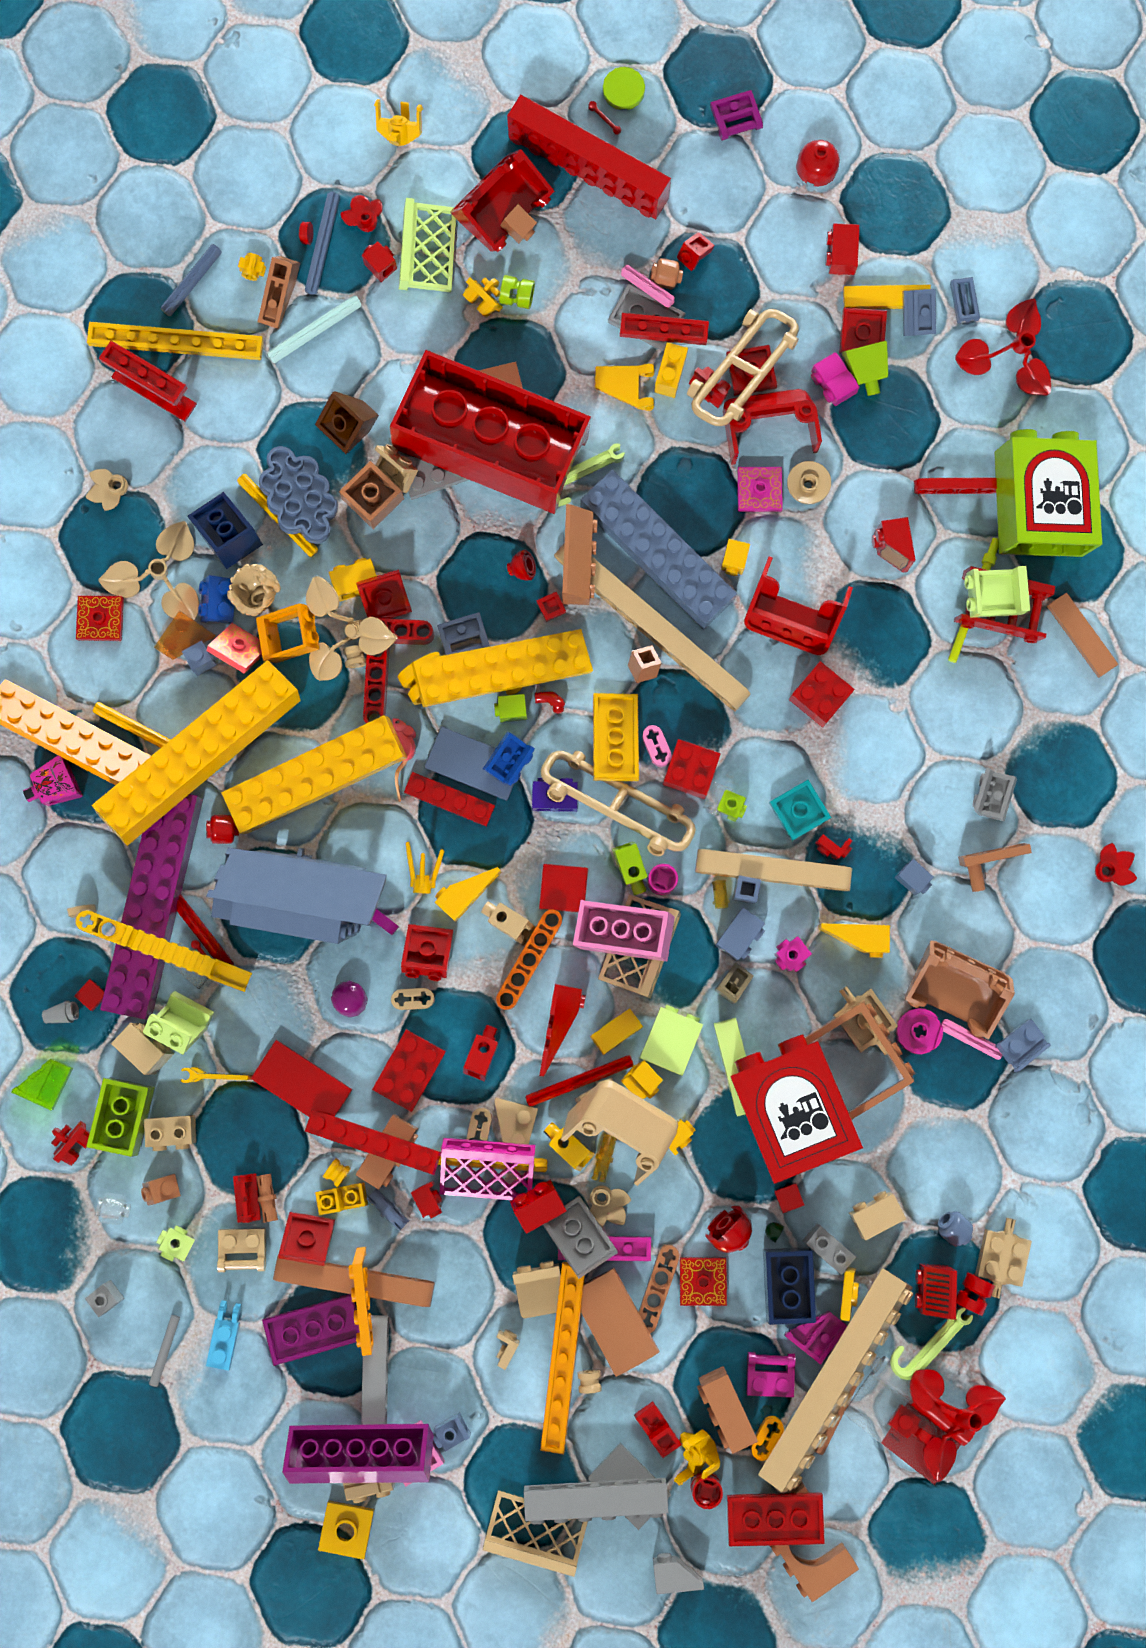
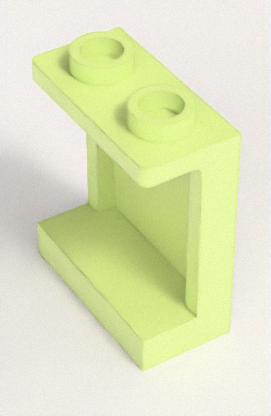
M1017 566L1014 569L979 571L978 569H972L966 573L964 580L965 588L968 589L966 607L970 611V618L1023 615L1030 611L1026 566Z
M174 991L170 995L167 1005L157 1015L151 1014L149 1016L143 1033L184 1055L208 1029L214 1012Z
M666 1005L665 1008H659L639 1058L683 1076L703 1024L698 1023L700 1018L688 1013L686 1017L677 1014L678 1009Z

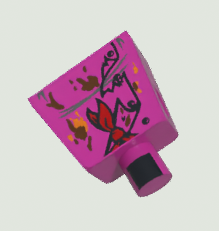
M59 755L32 772L30 778L33 786L23 790V794L28 802L39 798L41 803L47 806L83 797L68 760Z

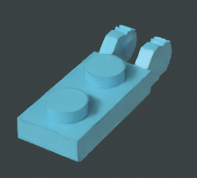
M222 1300L217 1318L215 1319L206 1366L229 1371L240 1325L238 1321L241 1304H235L232 1311V1320L224 1319L227 1301Z

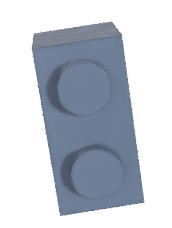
M743 907L715 946L736 961L740 958L745 959L752 950L749 945L754 939L758 941L765 932L762 928L765 923Z

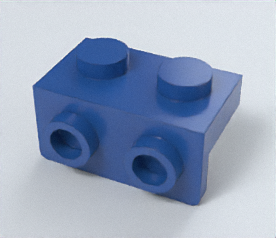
M209 575L200 582L199 594H201V603L198 607V615L201 616V623L208 621L233 623L234 605L227 597V592L230 590L229 585L231 584L230 578Z
M506 732L483 767V770L501 783L511 786L520 778L524 765H527L532 760V753L535 748L527 745L512 733Z

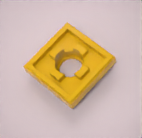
M848 1267L844 1274L840 1319L844 1321H850L852 1306L857 1307L859 1283H855L856 1268Z
M328 1500L318 1551L364 1560L375 1509ZM348 1523L353 1527L354 1535L351 1539L338 1537L337 1528L340 1524Z

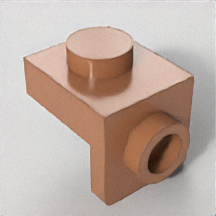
M175 1174L142 1183L141 1195L148 1206L181 1196Z

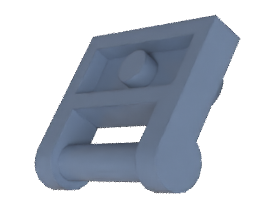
M479 612L437 625L446 655L490 647ZM480 637L482 642L456 651H452L450 647Z

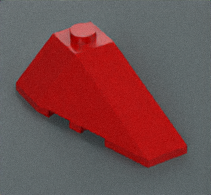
M555 984L539 1076H545L575 1020L579 1008L584 1009L586 995L582 994V989Z

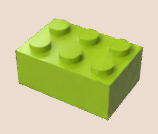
M111 1077L103 1078L87 1147L129 1157L138 1156L144 1134V1119L148 1118L155 1087Z

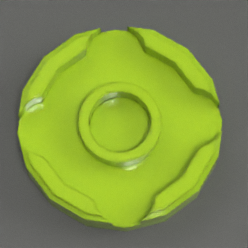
M619 67L610 71L605 77L603 83L604 99L613 108L618 110L627 108V110L638 106L643 100L645 83L638 71L629 67Z

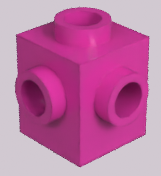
M798 936L790 942L785 939L776 946L778 951L774 954L777 957L775 959L776 964L782 971L786 969L788 972L792 970L795 972L799 971L806 965L804 960L812 955ZM789 952L793 953V959L789 957Z

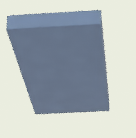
M441 726L425 764V769L505 801H508L514 784L509 786L501 783L483 770V767L495 751V747Z

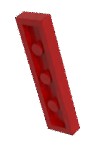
M622 313L620 337L706 345L709 321Z
M414 772L411 773L404 793L485 827H487L495 809V805Z

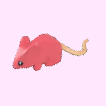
M393 718V727L408 757L402 761L395 772L398 802H401L398 777L402 768L416 753L414 742L416 732L402 720Z

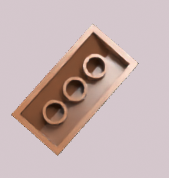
M566 504L563 604L589 605L590 598H594L595 585H590L591 576L595 577L596 563H591L592 555H596L597 541H592V534L597 533L598 520L593 519L592 511L571 504Z

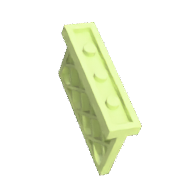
M412 198L405 199L399 276L400 290H407L410 287L451 292L456 218L451 214V210L454 207L415 203ZM418 210L427 211L431 217L422 222L417 216ZM442 213L451 214V221L446 225L438 218ZM433 220L441 227L434 234L427 227ZM421 229L429 235V238L423 243L416 237V233ZM442 232H445L450 238V241L444 246L436 238ZM432 240L440 248L434 254H431L425 247ZM422 249L429 258L420 264L415 258V253ZM442 252L449 258V261L443 266L435 259ZM430 261L438 268L432 275L424 268ZM419 270L427 277L423 282L413 281V275ZM442 272L447 278V285L438 284L434 278Z

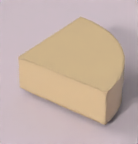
M94 904L67 908L68 916L71 918H76L78 913L86 910L94 913L97 912Z

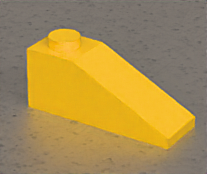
M497 867L452 884L447 889L443 887L436 894L437 900L434 903L457 922L502 872Z
M828 923L818 925L820 931L862 953H869L870 958H883V954L890 953V925Z

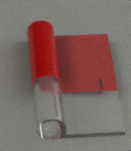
M886 1356L882 1358L877 1357L871 1364L870 1368L872 1371L843 1414L935 1485L937 1481L934 1480L923 1462L922 1452L925 1443L919 1441L912 1434L909 1439L904 1438L887 1423L898 1406L902 1404L921 1419L917 1426L932 1437L942 1439L944 1434L961 1429L955 1420L956 1413L938 1405L936 1402L930 1411L918 1408L910 1394L911 1380L900 1379L891 1369L889 1358ZM968 1430L967 1434L962 1433L947 1440L953 1441L958 1450L960 1446H965L971 1441L975 1431Z

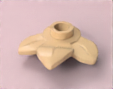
M107 469L91 471L89 475L95 485L86 494V498L94 503H102L105 511L115 508L119 504L120 497L128 490L127 480L122 475H113ZM117 483L121 484L119 489H114Z
M603 1185L595 1187L590 1194V1201L592 1203L590 1211L599 1225L603 1227L607 1220L617 1225H624L626 1213L623 1206L631 1201L630 1196L622 1189L610 1190L607 1186ZM599 1193H604L606 1195V1199L604 1201H600L597 1198V1195Z

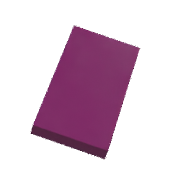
M351 1294L262 1319L273 1366L355 1343L356 1333H359V1325L354 1323V1310H357L356 1303L352 1302Z

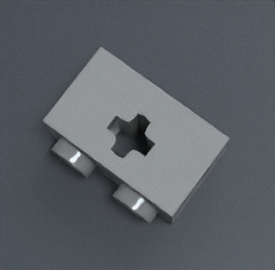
M816 1224L802 1240L841 1275L856 1259L854 1254L819 1224Z

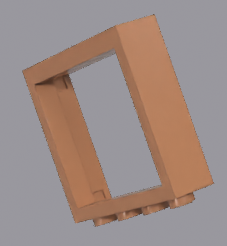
M864 1000L805 1036L807 1044H810L862 1012L903 1076L902 1080L848 1111L851 1120L913 1083V1075L916 1074L910 1063H904L900 1056L903 1053L897 1043L892 1044L887 1037L890 1035V1032L885 1024H879L874 1017L878 1015L876 1010L872 1007L871 1003L866 1004Z

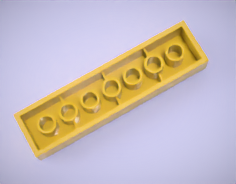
M383 715L221 793L239 833L248 834L397 764L408 757L390 718Z

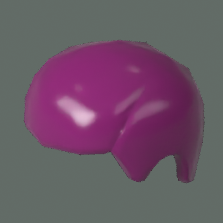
M349 980L339 983L333 989L331 1001L339 1014L351 1018L359 1016L365 1010L368 998L364 989L358 983Z

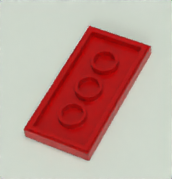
M275 1040L250 1078L308 1117H310L312 1109L336 1116L353 1090L278 1040Z
M822 1492L727 1495L729 1547L825 1544Z

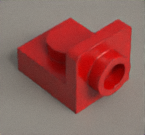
M698 232L683 243L677 259L689 270L693 271L699 260L712 252L715 245Z

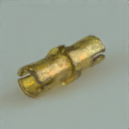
M603 1134L599 1154L596 1153L595 1158L597 1161L591 1179L597 1181L601 1171L599 1182L603 1183L606 1182L609 1165L613 1163L614 1158H612V1154L617 1138L611 1136L608 1145L610 1135Z

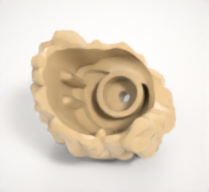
M245 564L241 569H237L234 577L230 578L231 584L229 585L230 590L227 592V597L240 613L256 617L273 603L276 593L281 590V586L273 572L263 565Z

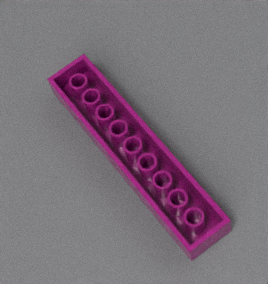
M189 794L142 833L121 923L170 942L177 914V901L182 892L203 799ZM116 944L100 1010L148 1020L149 1016L154 1012L165 962L162 959L153 958L149 954H142L141 951H134L130 947Z

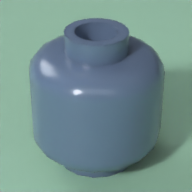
M946 1212L941 1216L938 1221V1232L949 1244L957 1247L966 1245L971 1241L973 1225L960 1212Z

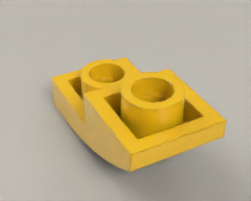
M629 1008L590 1037L601 1053L605 1055L642 1029L643 1025Z
M364 1182L315 1192L319 1215L368 1205Z

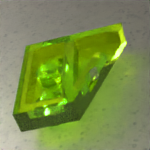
M49 1059L40 1069L29 1075L24 1082L13 1088L11 1093L46 1109L54 1110L73 1067L55 1059Z

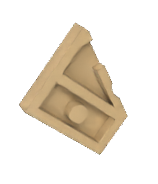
M495 1097V1106L503 1143L529 1145L538 1108Z

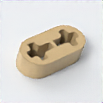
M427 988L396 990L391 996L392 1005L399 1010L427 1009L435 1001L434 993ZM422 992H426V995L430 996L431 999L426 1002V1005H423L422 1001H415V997H420ZM400 993H403L404 997H411V1001L404 1002V1006H400V1003L395 1000L400 996Z
M478 1108L472 1113L466 1140L475 1138L476 1132L481 1131L480 1139L488 1141L492 1122V1115L488 1109ZM485 1112L484 1115L488 1117V1121L483 1122L482 1128H477L479 1121L475 1119V1116Z

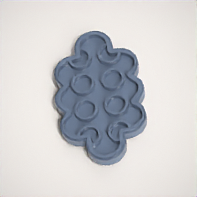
M283 446L271 449L267 454L268 469L263 471L259 477L260 490L268 496V509L271 513L278 515V525L283 532L287 534L301 533L305 540L310 543H323L330 536L329 521L336 516L338 511L337 500L329 494V481L326 477L319 474L318 463L310 456L296 457L289 448Z

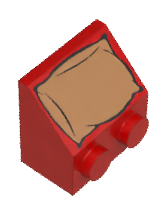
M908 517L881 521L874 535H872L873 548L877 549L878 556L902 573L908 572L916 561Z

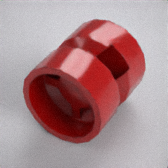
M967 1272L962 1283L964 1290H959L956 1296V1303L983 1316L988 1305L985 1300L986 1298H991L996 1286ZM971 1291L979 1295L977 1301L969 1297Z
M703 1469L692 1477L690 1489L694 1502L699 1507L712 1509L720 1504L723 1498V1490L715 1473H712L705 1479L701 1478L705 1470Z

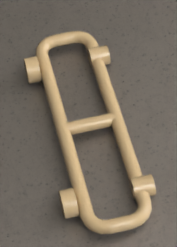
M752 309L748 311L742 325L749 329L708 381L704 384L695 379L687 391V395L693 398L691 405L692 411L696 416L714 426L727 425L732 419L740 420L744 413L742 406L785 350L787 348L793 350L797 345L799 338L796 336L799 332V326L792 317L776 309L764 310L760 315ZM768 318H775L788 325L790 331L786 332L781 343L763 366L759 369L739 358V354ZM731 364L754 376L736 401L731 403L723 417H716L700 407L702 401Z
M554 751L543 763L540 770L541 777L550 785L547 795L553 801L562 802L565 796L569 795L650 839L647 849L655 856H662L666 849L683 851L690 845L696 829L692 820L683 815L684 808L681 805L673 804L670 808L622 781H603L619 790L610 807L550 775L549 771L555 761L561 759L568 762L572 769H581L593 776V766L585 762L586 756L584 753L575 751L572 755L565 751ZM626 795L663 813L669 821L683 824L687 831L681 842H673L617 812Z

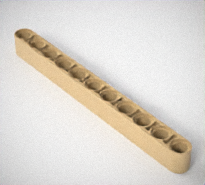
M564 544L554 554V557L563 566ZM592 557L591 563H596L595 577L591 576L590 585H595L594 593L733 711H737L751 695L748 689Z

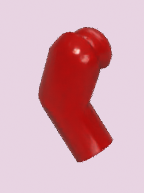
M553 691L535 692V703H549L553 706L554 713H562L564 711L565 701Z

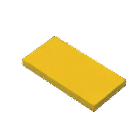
M593 693V781H639L638 694Z

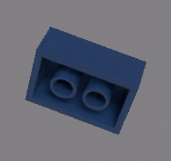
M810 1248L763 1249L765 1308L768 1324L816 1323L813 1251Z

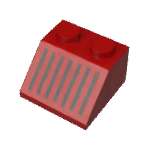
M919 1264V1270H916L915 1274L916 1284H919V1293L915 1294V1307L923 1315L956 1320L957 1271L948 1265Z

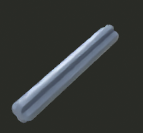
M215 244L210 245L164 302L161 310L166 315L172 316L222 252Z

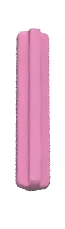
M625 265L622 268V277L665 307L669 308L673 305L675 299L673 295L630 265Z
M948 1019L942 1021L943 1032L997 1060L1002 1058L1003 1055L995 1046L996 1044L984 1038L974 1036L969 1030Z

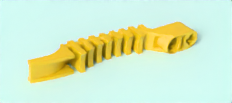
M82 911L75 918V925L83 932L124 947H130L134 951H141L142 954H149L153 958L162 959L166 963H172L179 968L183 967L190 972L194 971L197 975H204L208 979L245 992L252 975L249 971L218 959H212L210 956L202 955L195 950L191 951L187 947L178 946L174 942L170 943L166 939L157 938L153 934L144 933L145 931L140 929H133L132 926L92 911ZM90 915L89 920L93 921L92 925H87L85 928L82 927L83 922L79 921L80 917ZM105 923H111L115 928L111 936H105L102 933L101 929Z

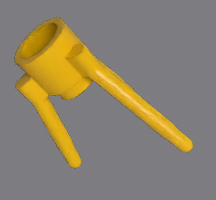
M406 842L411 878L410 887H413V893L431 894V888H435L444 850L441 849L431 880L429 875H425V853H421L420 875H416L415 878L410 843Z

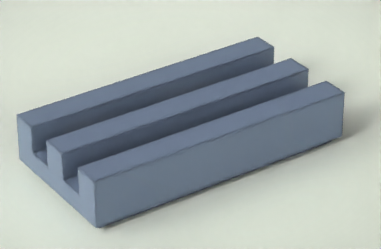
M973 277L951 280L950 286L957 324L962 323V321L966 323L971 320L979 321L980 314ZM964 283L968 284L973 314H970L968 300ZM957 284H959L964 315H962Z

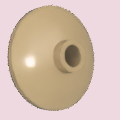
M804 461L794 466L790 471L787 487L791 496L798 502L815 504L822 501L828 495L831 488V477L823 465L814 461ZM809 482L812 487L806 488L804 483Z

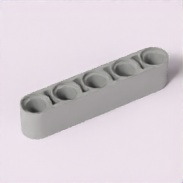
M371 1315L374 1346L372 1355L363 1356L361 1425L387 1424L389 1315Z

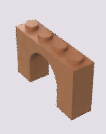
M801 1481L796 1490L792 1489L786 1493H809V1491ZM842 1542L823 1556L813 1560L802 1559L796 1556L790 1550L789 1545L770 1546L776 1556L781 1554L785 1560V1563L782 1565L790 1577L793 1575L799 1582L796 1584L798 1590L804 1598L808 1595L811 1602H814L859 1570L856 1562Z

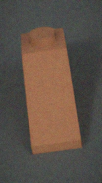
M282 256L272 257L258 317L259 323L279 329L296 284L300 262Z

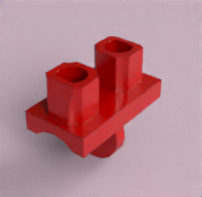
M708 366L704 369L698 367L694 371L689 385L695 379L705 384L714 371ZM721 380L713 387L705 400L719 408L731 387L730 384L725 380Z
M81 1120L69 1135L67 1133L72 1128L67 1124L62 1130L56 1127L52 1130L55 1138L51 1144L57 1147L62 1141L53 1153V1160L57 1163L61 1160L71 1166L75 1163L79 1153L72 1149L76 1142L85 1149L87 1148L90 1132L86 1130V1124Z

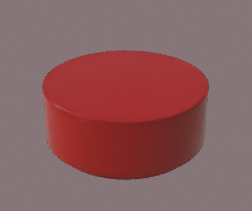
M302 222L300 224L299 238L302 244H312L313 225L311 222Z

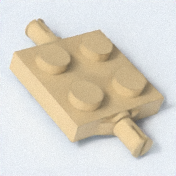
M847 986L839 991L847 1003L833 1015L835 1018L864 1000L866 1004L871 1003L878 1014L874 1017L879 1024L884 1023L889 1032L898 1027L872 989L856 997L853 996ZM862 1012L840 1025L860 1053L870 1046L878 1045L884 1056L888 1054Z
M1006 1218L1004 1231L984 1230L976 1268V1276L987 1278L996 1286L992 1297L1000 1298L1002 1285L1023 1286L1032 1241L1013 1234L1016 1220Z

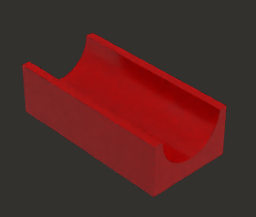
M425 350L390 424L392 446L402 453L555 514L575 457L581 446H585L587 443L591 416Z

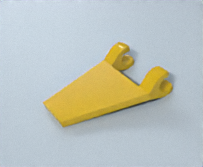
M654 365L596 366L595 389L637 409L652 411L654 409L652 397L639 399V376L653 377Z
M198 1067L181 1069V1071H188L190 1077L187 1080L181 1079L180 1081L182 1083L198 1082L202 1079L252 1080L250 1079L252 1075L206 1073Z

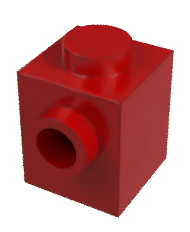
M377 241L374 245H369L362 254L364 265L380 282H383L397 270L396 261L393 258L394 254L386 245L383 247Z

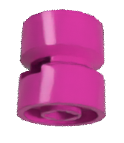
M658 864L652 868L648 875V887L656 895H668L677 885L678 875L672 866Z

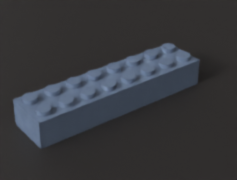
M613 469L581 498L580 507L592 511L593 519L598 520L597 524L703 630L735 600L737 593Z

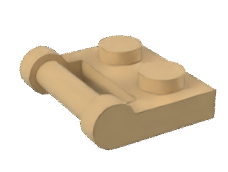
M266 1228L219 1229L218 1272L243 1269L265 1271ZM258 1253L257 1260H227V1254Z

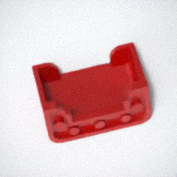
M522 149L505 156L451 210V214L491 252H499L506 246L505 240L508 234L500 225L517 204L529 213L539 205L541 208L547 205L551 200L550 196L555 191Z

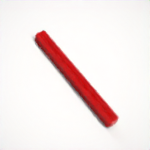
M180 894L176 906L179 915L213 959L234 965L232 959Z
M627 1055L525 1096L529 1107H532L634 1066L630 1055Z

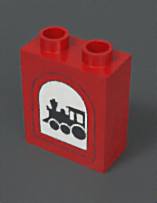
M804 1034L779 1043L778 1047L782 1055L764 1062L761 1052L753 1053L735 1061L738 1073L730 1076L773 1184L863 1148L819 1042L816 1041L808 1045Z

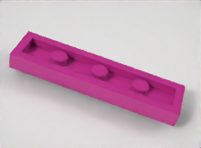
M608 1236L618 1253L606 1261H651V1237ZM558 1249V1260H566Z

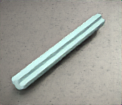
M356 295L350 297L268 351L269 359L273 363L278 362L360 308L361 302Z

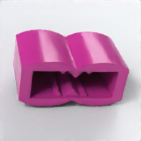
M836 352L813 365L811 378L816 385H820L824 389L823 395L827 402H832L834 406H837L858 392L859 385L847 370L844 362Z

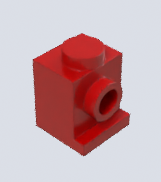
M433 1180L411 1192L423 1218L429 1215L431 1219L442 1213L440 1203L443 1201L438 1190L433 1191L432 1186L435 1185Z

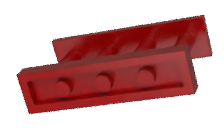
M110 340L100 355L99 360L115 370L111 376L112 379L186 422L196 407V402L184 396L188 389L184 383Z
M970 566L963 571L962 579L965 580L966 573L972 569H978L979 571L987 570ZM1028 580L1029 595L1034 599L1028 629L1016 626L1018 615H1009L1007 624L996 622V616L986 617V619L979 617L970 618V611L967 610V607L965 614L956 616L954 622L961 623L960 626L963 628L972 629L978 627L1024 638V641L1027 643H1037L1045 639L1047 633L1037 631L1042 602L1054 595L1056 586Z

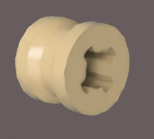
M359 645L343 649V654L347 658L345 662L346 668L366 666V658H364V652L360 649Z
M600 1370L577 1372L578 1379H580L579 1393L589 1394L602 1391L601 1384L599 1383Z

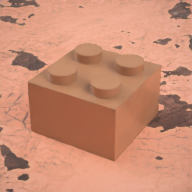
M371 461L339 491L342 500L372 529L404 500L402 490Z

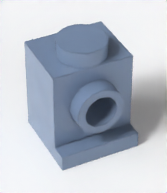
M460 1412L435 1426L433 1440L438 1448L443 1447L446 1452L470 1438L471 1432ZM451 1431L453 1432L454 1437L452 1439H448L445 1433Z

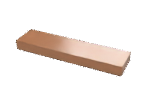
M1067 593L1047 606L1098 678L1119 665Z

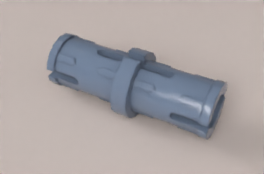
M377 1188L367 1198L381 1213L380 1216L390 1221L398 1231L410 1221L395 1207L396 1204L394 1202L391 1203Z

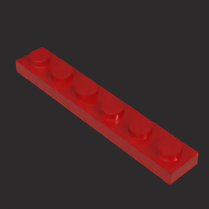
M314 1109L311 1111L305 1128V1132L432 1175L435 1174L442 1153Z

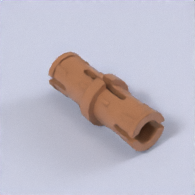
M271 1174L256 1176L260 1196L258 1197V1202L261 1203L263 1223L278 1220L275 1199L277 1197L273 1191Z

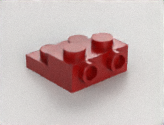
M408 924L401 962L402 973H405L409 978H418L419 975H425L432 981H440L442 978H447L453 930Z

